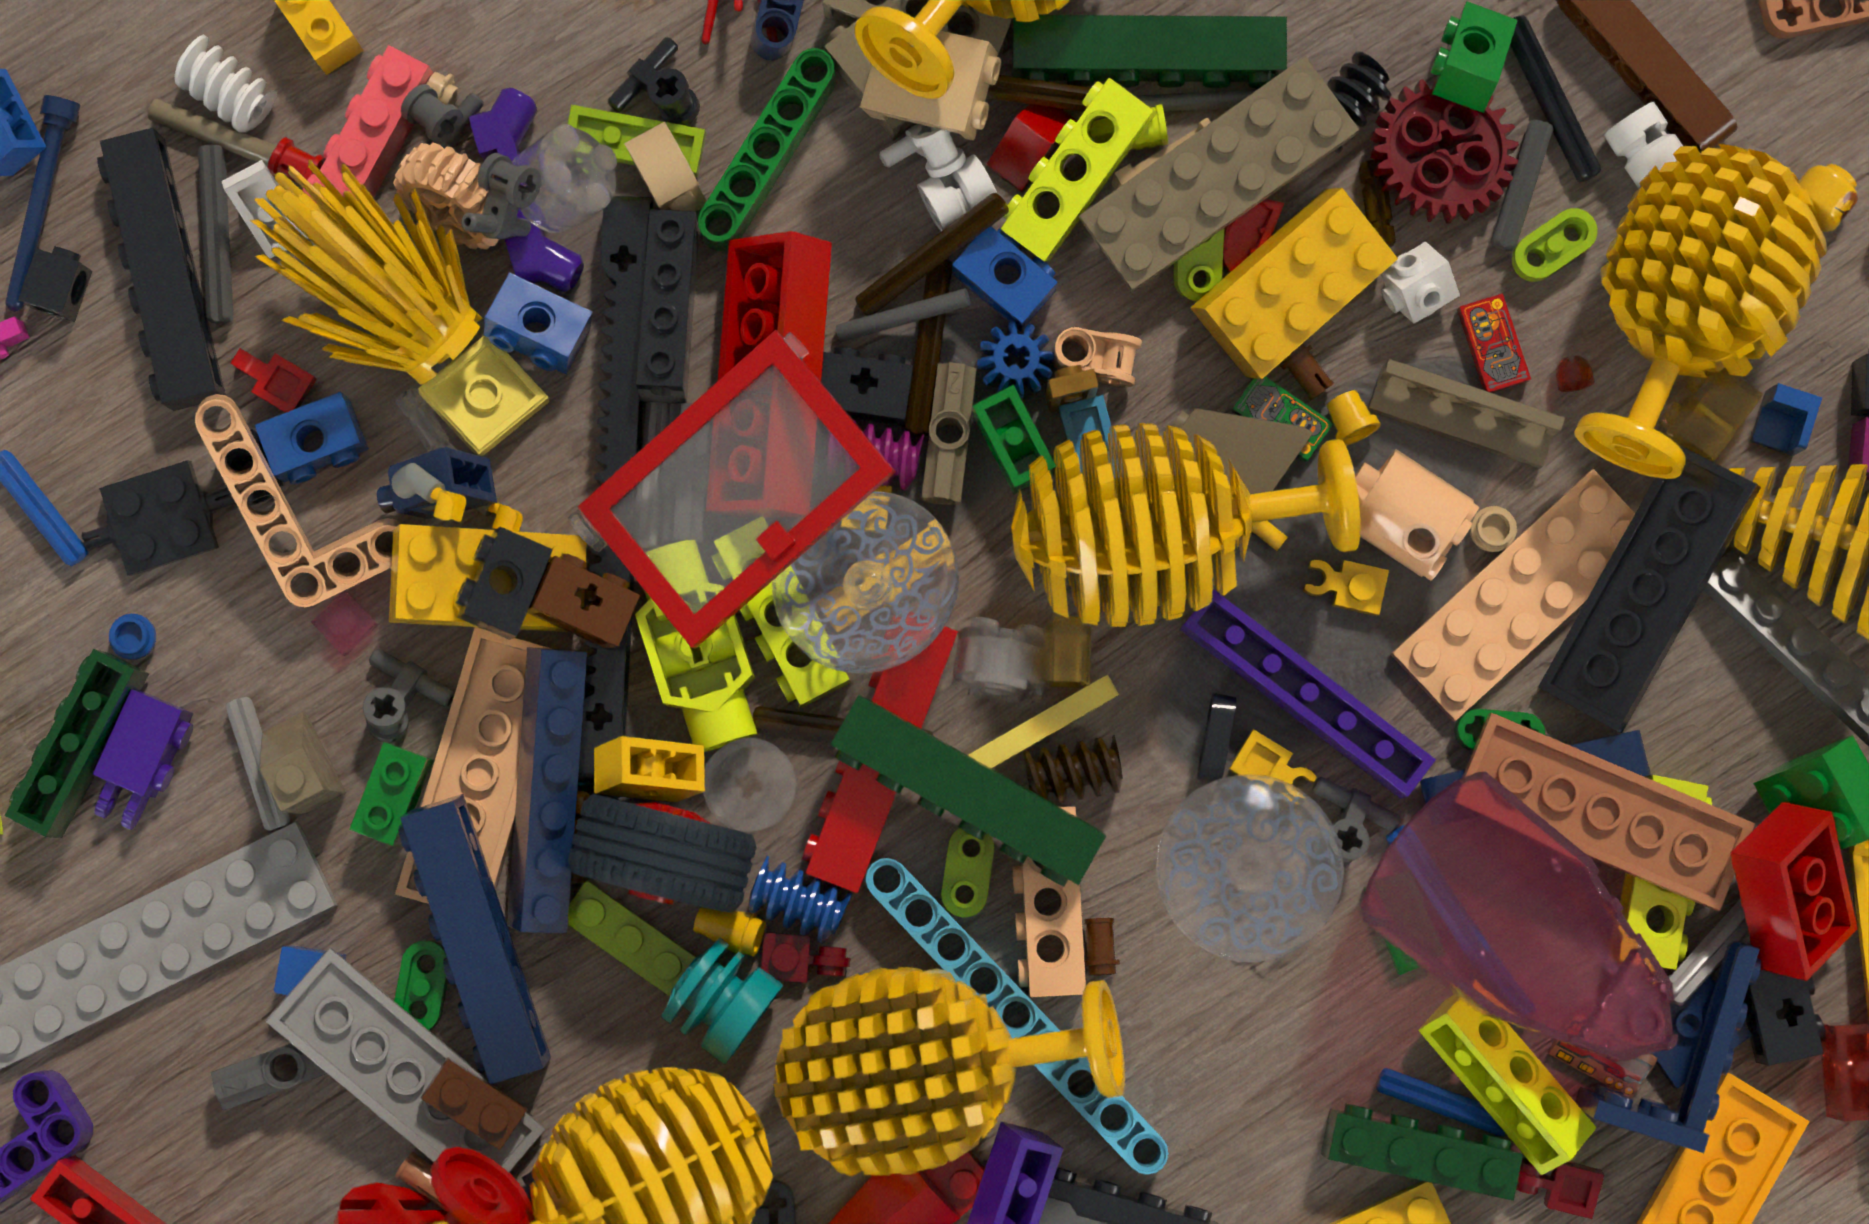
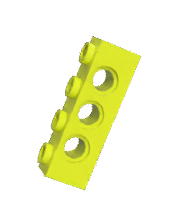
M1108 78L1104 85L1099 81L1093 85L1082 101V104L1087 109L1077 122L1070 119L1061 129L1055 139V142L1060 145L1050 160L1043 157L1036 164L1028 177L1033 184L1023 198L1016 194L1007 205L1009 212L1003 216L1006 221L1000 229L1044 262L1052 259L1079 222V215L1089 208L1157 114L1155 110L1111 78ZM1108 117L1114 125V134L1109 141L1101 144L1096 143L1091 136V126L1098 118ZM1073 155L1082 156L1087 164L1085 175L1078 181L1069 180L1064 173V164ZM1046 192L1054 193L1060 203L1058 213L1049 219L1042 217L1037 210L1038 199Z
M764 516L715 541L720 553L712 557L725 581L732 577L735 579L765 553L764 549L755 540L769 527ZM789 566L743 606L740 611L746 621L755 618L762 632L761 635L755 637V640L766 661L769 662L776 658L783 672V675L776 678L788 703L797 699L803 708L851 682L838 661H823L817 656L815 644L807 641L804 631L800 633L792 631L800 630L806 625L807 618L799 615L805 614L810 617L809 607L803 610L792 607L791 619L784 626L775 627L767 622L766 614L770 606L775 603L788 604L790 602L783 592L786 578L790 575L789 571L794 577L789 582L787 594L797 605L809 603L806 595L796 592L799 582ZM814 621L811 623L807 632L810 638H817L822 629L821 624L814 623ZM824 632L820 641L823 656L827 659L838 658L836 653L832 654L828 651L826 644L829 642V639ZM797 643H805L813 649L812 661L802 668L790 665L787 659L789 649Z
M1657 775L1644 776L1712 805L1711 797H1707V785ZM1625 873L1610 958L1676 970L1678 961L1682 962L1686 956L1688 936L1683 934L1685 918L1692 914L1695 902ZM1654 906L1659 907L1665 916L1664 925L1657 932L1652 931L1646 922L1647 913Z
M1474 983L1446 999L1419 1028L1418 1031L1541 1175L1572 1160L1597 1128Z

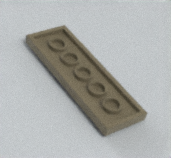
M1305 56L1079 215V219L1133 293L1356 136L1359 128Z

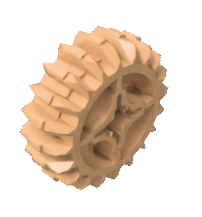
M421 143L418 147H414L410 154H406L399 164L400 168L395 174L396 178L393 181L397 189L396 193L405 201L406 208L416 214L417 209L411 196L414 188H416L432 230L436 231L439 225L442 224L446 235L452 229L457 245L462 246L465 244L470 249L476 250L480 248L487 250L490 246H495L499 239L487 238L478 232L465 231L461 224L464 214H482L489 190L486 191L484 188H479L478 173L481 163L473 162L466 154L456 153L452 147L447 146L444 149L437 143H432L431 145Z

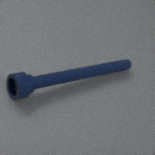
M44 95L40 114L44 116L42 124L46 125L43 141L47 148L39 155L5 300L6 307L13 312L20 311L24 307V304L18 299L35 250L38 248L64 132L70 131L71 123H77L81 106L79 103L57 96Z

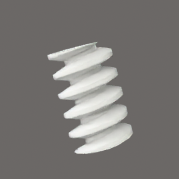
M200 35L193 40L178 60L174 76L175 84L182 90H189V94L195 100L203 101L204 106L210 111H218V116L225 122H232V127L239 133H246L262 123L272 109L277 97V90H272L263 95L262 93L266 87V81L263 78H257L249 85L248 82L252 75L251 69L244 67L234 74L238 63L237 59L231 56L220 63L224 50L218 45L206 53L209 38L205 35Z

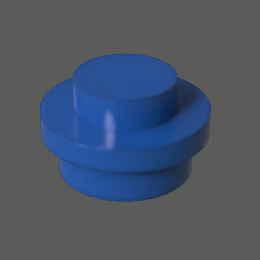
M125 614L112 624L109 631V643L112 650L118 656L129 660H137L148 655L154 648L156 630L152 622L146 617L139 614Z

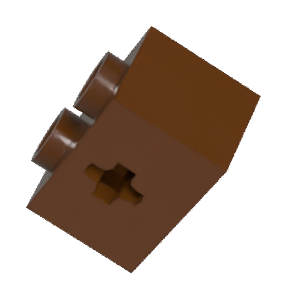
M562 553L560 558L557 556L549 558L527 613L605 649L618 647L640 595L628 590L630 583L616 575L604 573L600 577L587 571L588 564L575 556ZM587 590L585 598L592 602L591 605L580 608L581 599L574 596L575 592Z

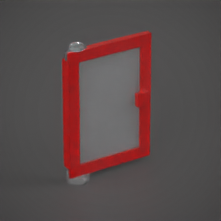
M777 330L773 331L578 505V509L568 517L575 531L594 550L600 552L609 545L689 646L694 649L896 473L895 469L802 360L809 352L791 332L783 337Z

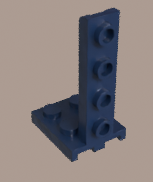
M1733 941L1727 946L1677 1112L1668 1109L1669 1106L1643 1097H1641L1639 1105L1633 1103L1634 1099L1623 1095L1624 1092L1596 1083L1594 1091L1583 1087L1579 1088L1575 1102L1581 1110L1595 1120L1704 1153L1709 1139V1134L1704 1132L1707 1120L1712 1121L1719 1107L1720 1097L1716 1093L1721 1075H1727L1733 1061V1049L1729 1048L1735 1030L1739 1031L1742 1028L1746 1019L1747 1004L1743 1002L1748 985L1753 986L1760 973L1761 959L1757 958L1759 949L1738 941Z

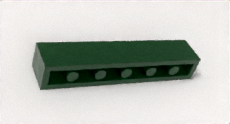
M1039 15V19L1032 22L1016 21V18H1013L1012 77L1047 82L1067 81V85L1089 87L1094 85V81H1107L1108 78H1111L1123 88L1138 86L1139 81H1157V85L1164 88L1181 87L1185 85V82H1203V86L1207 88L1228 87L1230 82H1248L1249 87L1259 89L1287 69V16Z
M860 694L857 696L830 744L838 749L835 758L858 771L863 764L879 772L876 781L899 794L906 787L920 795L917 804L939 817H942L945 810L962 819L958 825L959 828L980 840H983L986 833L1003 842L999 850L1021 863H1024L1028 856L1044 865L1040 873L1065 887L1068 880L1077 885L1080 884L1107 836L1103 831Z

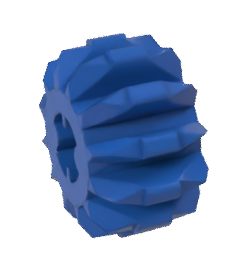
M1010 321L1008 323V336H1005L998 327H994L991 330V335L996 344L982 341L980 350L988 355V357L977 360L978 369L992 370L983 378L985 386H990L1000 380L998 393L1014 385L1021 400L1024 397L1023 385H1027L1031 392L1038 394L1041 391V386L1036 377L1050 380L1053 372L1043 364H1049L1055 360L1054 352L1040 351L1049 342L1047 335L1039 336L1033 341L1031 338L1035 326L1030 323L1025 327L1023 334H1017L1016 322ZM1012 352L1016 357L1024 354L1026 357L1024 358L1023 367L1025 368L1020 369L1016 364L1008 367L1006 365L1008 363V353Z

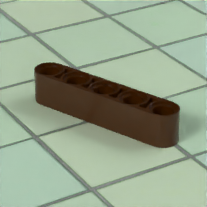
M1556 0L1565 16L1643 104L1647 105L1655 102L1668 122L1666 126L1667 131L1670 134H1676L1683 146H1696L1699 153H1701L1708 147H1718L1719 144L1737 130V123L1730 111L1631 0Z

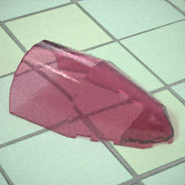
M1486 771L1476 772L1458 779L1431 798L1404 826L1384 852L1368 881L1361 903L1363 922L1470 1008L1487 1016L1614 1061H1626L1662 1050L1668 1051L1673 1049L1678 1041V1034H1673L1669 1002L1674 1001L1672 982L1641 934H1635L1621 912L1624 909L1617 897L1611 896L1597 875L1599 869L1593 860Z

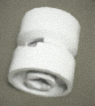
M1651 102L1633 112L1603 135L1617 156H1626L1628 159L1624 168L1638 188L1641 187L1639 184L1655 165L1660 170L1665 162H1677L1673 153L1683 146L1676 134H1667L1665 132L1668 122L1655 102Z
M974 154L967 157L965 164L950 175L940 178L930 177L917 184L920 196L940 232L987 196L997 193L984 166Z

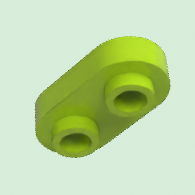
M1570 208L1562 211L1524 237L1517 244L1511 258L1513 269L1518 276L1526 281L1539 282L1547 279L1582 255L1594 244L1598 233L1596 221L1591 214L1583 209ZM1573 228L1578 234L1577 241L1566 239L1564 229ZM1527 254H1538L1541 258V265L1538 267L1530 265L1527 261Z
M1224 229L1174 263V285L1178 293L1184 298L1198 301L1222 280ZM1203 270L1206 274V282L1203 286L1196 287L1193 283V276L1197 271Z
M959 828L949 840L941 897L945 908L955 916L963 918L972 917L978 914L987 902L994 856V842L987 833L983 840H980ZM974 839L979 843L980 852L977 856L967 857L963 853L962 845L966 840ZM962 885L971 887L974 892L973 899L966 904L960 903L955 896L957 888Z

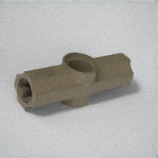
M952 362L937 364L921 496L922 501L946 506L961 505L977 368ZM944 425H953L961 431L962 437L955 443L947 444L939 440L936 433Z

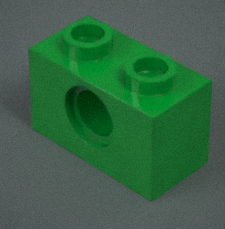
M1466 1L1459 18L1450 16L1443 32L1441 42L1448 44L1447 49L1440 47L1430 73L1438 76L1432 94L1484 113L1499 82L1518 20Z
M1014 385L972 406V416L1013 495L1019 492V488L1022 491L1030 487L1028 466L1041 455L1046 459L1050 474H1054L1056 465Z
M383 742L349 830L391 846L403 847L399 837V826L402 825L400 817L410 810L419 807L435 760L397 745Z

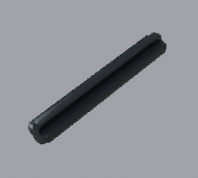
M1525 15L1516 16L1514 19L1518 21L1510 46L1548 123L1553 126V133L1576 180L1579 182L1587 181L1600 173L1601 166Z

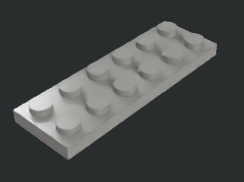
M330 947L266 1019V1023L433 1162H435L444 1149L457 1146L475 1150L493 1159L509 1172L545 1130L540 1123L526 1112L502 1149L499 1150L423 1101L421 1095L447 1057L487 1083L489 1081Z

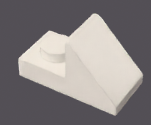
M263 160L221 181L225 192L267 257L271 259L276 256L271 252L273 247H280L284 251L287 249L250 221L259 219L271 230L274 229L275 224H278L255 202V198L265 199L308 239L300 229L267 199V190H274L279 184L273 178Z

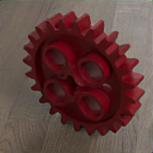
M1421 79L1414 87V92L1405 86L1398 95L1399 100L1391 97L1384 107L1387 112H1381L1375 123L1380 128H1376L1373 131L1370 140L1379 145L1372 149L1369 158L1382 160V162L1377 165L1373 174L1374 176L1387 175L1388 180L1381 190L1387 192L1396 189L1399 192L1394 202L1396 206L1406 200L1412 202L1410 207L1411 216H1414L1422 207L1426 209L1428 222H1432L1438 212H1442L1446 224H1450L1456 217L1457 211L1467 221L1474 214V208L1482 214L1490 206L1489 200L1497 202L1504 193L1501 187L1507 188L1513 180L1508 171H1512L1516 167L1518 160L1509 156V154L1516 150L1519 142L1508 140L1506 137L1513 131L1515 126L1514 124L1500 123L1499 120L1506 112L1505 108L1494 111L1489 108L1494 97L1493 95L1484 113L1433 95L1432 92L1436 80L1430 89L1427 83ZM1448 117L1459 118L1464 123L1465 129L1461 130L1452 126ZM1406 129L1417 130L1421 133L1424 142L1413 141L1409 138ZM1473 137H1478L1481 140V142L1471 141L1468 143H1466L1465 141ZM1437 145H1439V148L1441 150H1437L1434 153H1432L1434 149L1437 147ZM1453 147H1455L1453 152L1449 155V152L1447 150L1453 149ZM1422 157L1420 161L1414 163H1410L1407 161V158L1414 159ZM1469 157L1476 160L1481 166V171L1470 169L1466 165L1464 158ZM1422 170H1429L1435 173L1440 183L1433 184L1428 182L1422 175Z

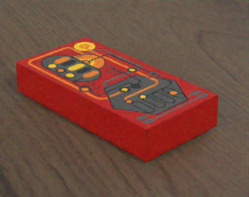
M1503 293L1460 306L1457 312L1483 390L1494 393L1529 382L1531 377Z

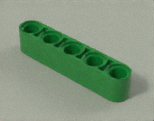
M809 48L802 51L796 57L701 209L698 216V227L705 244L711 249L727 251L729 240L742 238L833 92L836 84L834 62L831 56L824 50ZM812 66H819L827 71L824 79L819 82H809L803 77V74ZM788 104H796L803 109V113L798 119L788 121L779 116L780 110ZM764 142H773L780 147L779 152L770 159H763L755 154L757 147ZM747 179L756 184L754 192L747 197H738L732 193L733 185L740 180ZM720 217L729 219L732 222V226L726 234L716 236L708 231L709 224L714 219Z

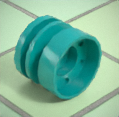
M719 938L709 949L700 955L698 954L671 990L667 1007L662 1013L661 1018L671 1024L682 1010L686 1009L691 1014L683 1024L680 1032L686 1036L701 1022L705 1023L709 1028L703 1038L701 1048L726 1065L784 985L760 967L754 970L744 981L739 979L736 974L742 964L744 955L738 952L724 968L718 962L729 947V944Z

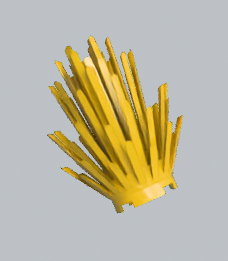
M310 159L308 167L325 186L319 183L310 184L295 168L289 165V175L310 196L297 187L285 174L277 173L275 180L279 185L274 190H267V199L316 245H313L265 199L255 198V202L278 224H275L274 229L271 230L259 219L250 221L309 268L280 247H273L271 252L281 259V265L264 254L255 257L303 288L305 292L338 311L340 316L361 326L375 336L317 312L310 315L304 313L298 319L288 316L282 319V321L306 329L308 332L365 350L361 351L327 344L322 350L333 353L330 358L344 360V362L405 371L419 384H424L437 376L432 367L437 363L441 364L449 357L454 360L480 329L476 322L483 319L469 304L452 229L446 235L443 225L440 224L436 230L442 250L441 254L416 188H414L411 196L417 209L415 214L418 220L417 225L414 224L401 196L396 193L393 201L419 250L418 252L401 222L396 220L393 224L367 188L363 183L360 184L345 164L342 163L341 166L342 181L350 191H344V197Z

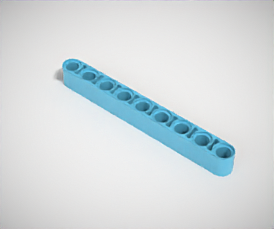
M884 858L877 860L869 867L866 874V884L871 894L943 970L951 972L956 982L962 981L971 987L970 977L972 973L981 967L990 968L996 974L997 983L992 991L985 994L988 1006L994 1007L1002 1021L1003 1009L1010 1002H1022L1028 1007L1029 1017L1024 1025L1014 1028L1005 1024L1012 1038L1060 1031L901 863L894 859ZM886 865L896 868L901 878L898 888L890 893L881 892L874 884L875 872L880 867ZM922 899L931 905L933 915L928 924L914 926L907 920L906 907L913 900ZM948 933L958 934L964 940V952L955 960L945 959L938 952V941ZM1086 1057L1035 1064L1037 1069L1134 1170L1148 1175L1156 1173L1164 1167L1169 1154L1167 1144L1123 1096L1107 1098L1099 1092L1095 1082H1093L1091 1090L1084 1095H1075L1069 1091L1068 1078L1073 1072L1086 1070L1091 1073L1089 1061ZM1111 1104L1122 1106L1126 1113L1124 1123L1116 1129L1105 1128L1100 1120L1103 1109ZM1146 1138L1154 1140L1158 1145V1153L1155 1159L1149 1163L1136 1161L1133 1156V1149L1136 1143Z

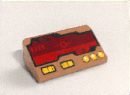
M1574 1013L1567 1014L1547 1053L1593 1079L1624 1092L1623 1095L1630 1098L1635 1095L1658 1060L1652 1054Z

